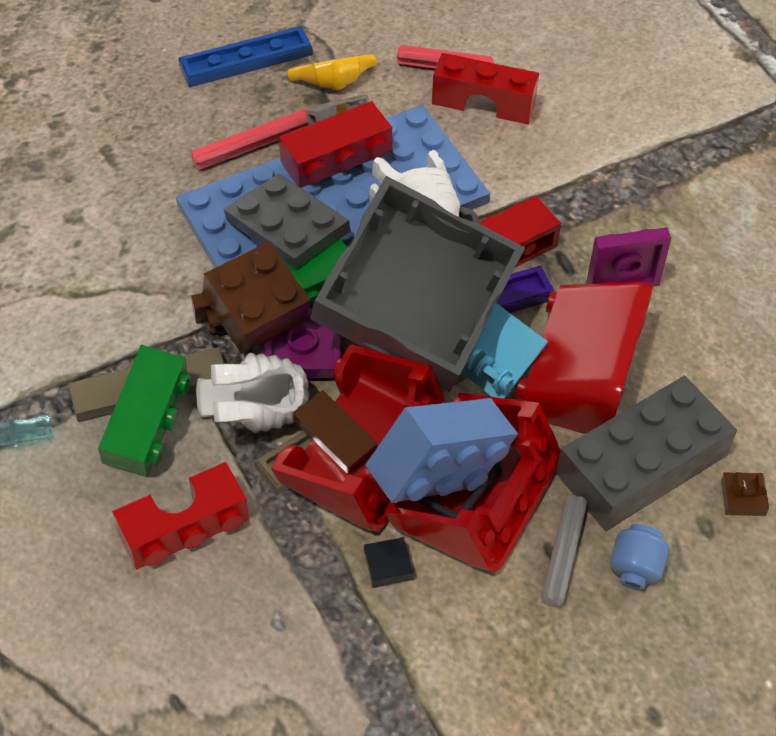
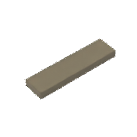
M219 347L181 356L186 358L187 372L192 375L186 395L196 393L198 378L212 379L211 365L224 364ZM131 368L68 383L77 421L113 413Z

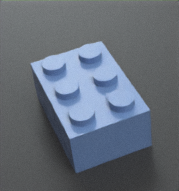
M491 398L406 407L365 465L391 503L404 500L417 501L423 497L434 495L446 496L452 492L463 490L474 491L487 481V474L495 463L502 460L508 454V446L518 433Z

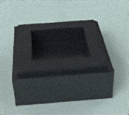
M404 537L364 545V556L372 588L413 580V569Z

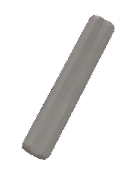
M570 494L565 499L541 597L542 602L546 605L560 607L564 603L587 506V500L582 496Z

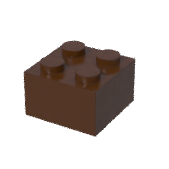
M271 241L204 273L202 295L241 354L307 319L311 300Z

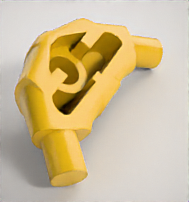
M370 54L313 63L289 69L288 78L292 82L303 80L318 85L320 88L342 90L347 85L356 82L358 77L368 68L375 67L377 59L374 55Z

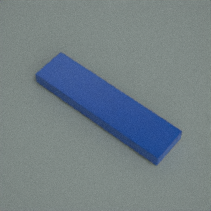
M302 26L182 56L178 58L188 87H193L313 55V50Z

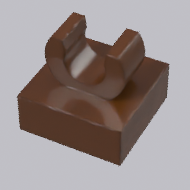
M202 293L191 295L196 324L208 321L211 335L226 332Z
M724 472L721 485L725 515L766 516L769 510L764 473Z

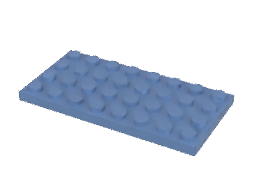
M423 104L386 118L392 126V152L380 158H383L394 170L404 173L411 169L426 167L428 153L435 150L438 153V157L444 161L447 173L453 184V189L460 202V207L473 210L490 202V192ZM280 158L176 196L180 212L214 268L261 245L228 222L224 209L278 173L297 185L281 163ZM375 159L301 188L349 220L351 231L341 238L347 248L355 239L361 219L371 203L369 201L371 185L375 183L379 187L381 185L372 175V165Z

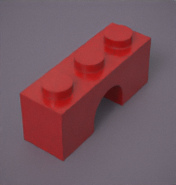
M441 53L433 74L432 104L464 111L469 96L483 95L495 103L497 107L496 118L529 125L536 103L539 72Z
M227 462L189 477L191 495L194 502L188 509L182 512L167 513L162 511L155 504L151 494L112 511L117 532L136 570L144 566L157 565L173 553L185 548H195L202 544L205 539L222 531H233L241 526L243 522L249 520L247 498Z

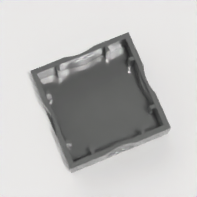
M386 176L361 219L355 239L347 250L340 255L316 297L310 319L364 348L431 365L439 386L450 392L460 376L488 317L502 294L525 247L477 222L469 221L450 213L436 201Z

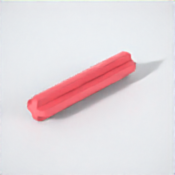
M400 45L397 53V62L400 65L436 69L441 53L494 63L491 56Z

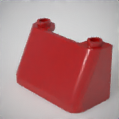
M641 281L560 285L558 292L551 290L546 306V312L550 313L542 336L548 343L534 360L528 378L521 377L515 399L540 403L549 424L583 434L590 432L615 417L635 349L642 333L654 285Z
M350 344L342 358L334 366L333 375L340 391V395L335 402L377 443V447L404 408L446 403L431 365ZM313 439L305 450L297 445H289L277 455L271 470L277 480L283 485L361 528L379 532L388 522L384 511L390 500L365 465L373 453L348 474Z
M458 393L453 402L491 398L518 433L508 446V454L498 462L502 466V472L471 509H461L456 518L445 517L419 501L411 500L393 503L390 501L384 513L395 529L478 569L496 572L506 562L556 473L560 448L540 403ZM463 490L452 492L446 496L434 495L428 496V498L456 513L474 491Z

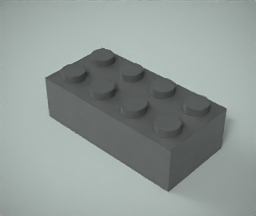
M684 375L561 448L556 475L574 495L582 496L587 500L586 510L606 532L728 456L737 429Z

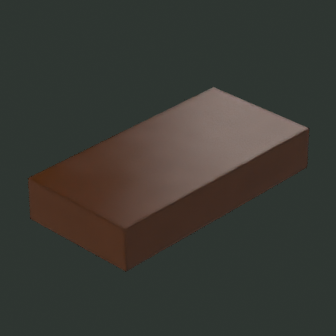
M324 390L293 413V420L347 474L377 449V443Z

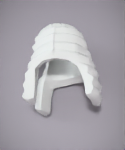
M435 150L428 153L426 167L411 169L404 173L394 170L383 158L377 157L373 161L372 175L380 184L388 176L436 201L444 209L459 217L460 202L453 189V184L447 173L444 161L438 157V153ZM376 183L372 184L370 187V202L372 201L376 192L379 189V186Z
M249 353L240 364L211 365L212 379H197L196 396L200 418L214 416V422H241L253 433H257L260 430L267 432L271 428L280 429L284 423L292 424L294 422L293 413L309 401L308 379L302 367L292 363L288 358L280 359L277 355L267 357L264 354L254 355Z

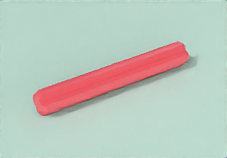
M305 109L195 149L191 152L192 161L197 169L202 170L278 141L279 136L308 126Z

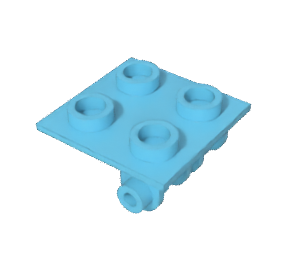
M496 303L461 373L491 397L506 398L547 345L548 341Z

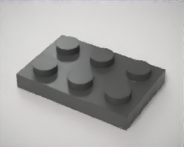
M279 173L224 209L228 222L261 245L271 241L284 262L294 269H298L351 231L350 222L347 218Z

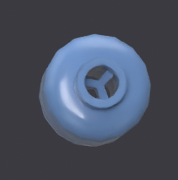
M632 524L630 529H625L618 533L610 558V566L616 574L621 576V584L634 589H644L645 584L657 583L662 579L670 548L668 543L662 538L663 533L642 524Z

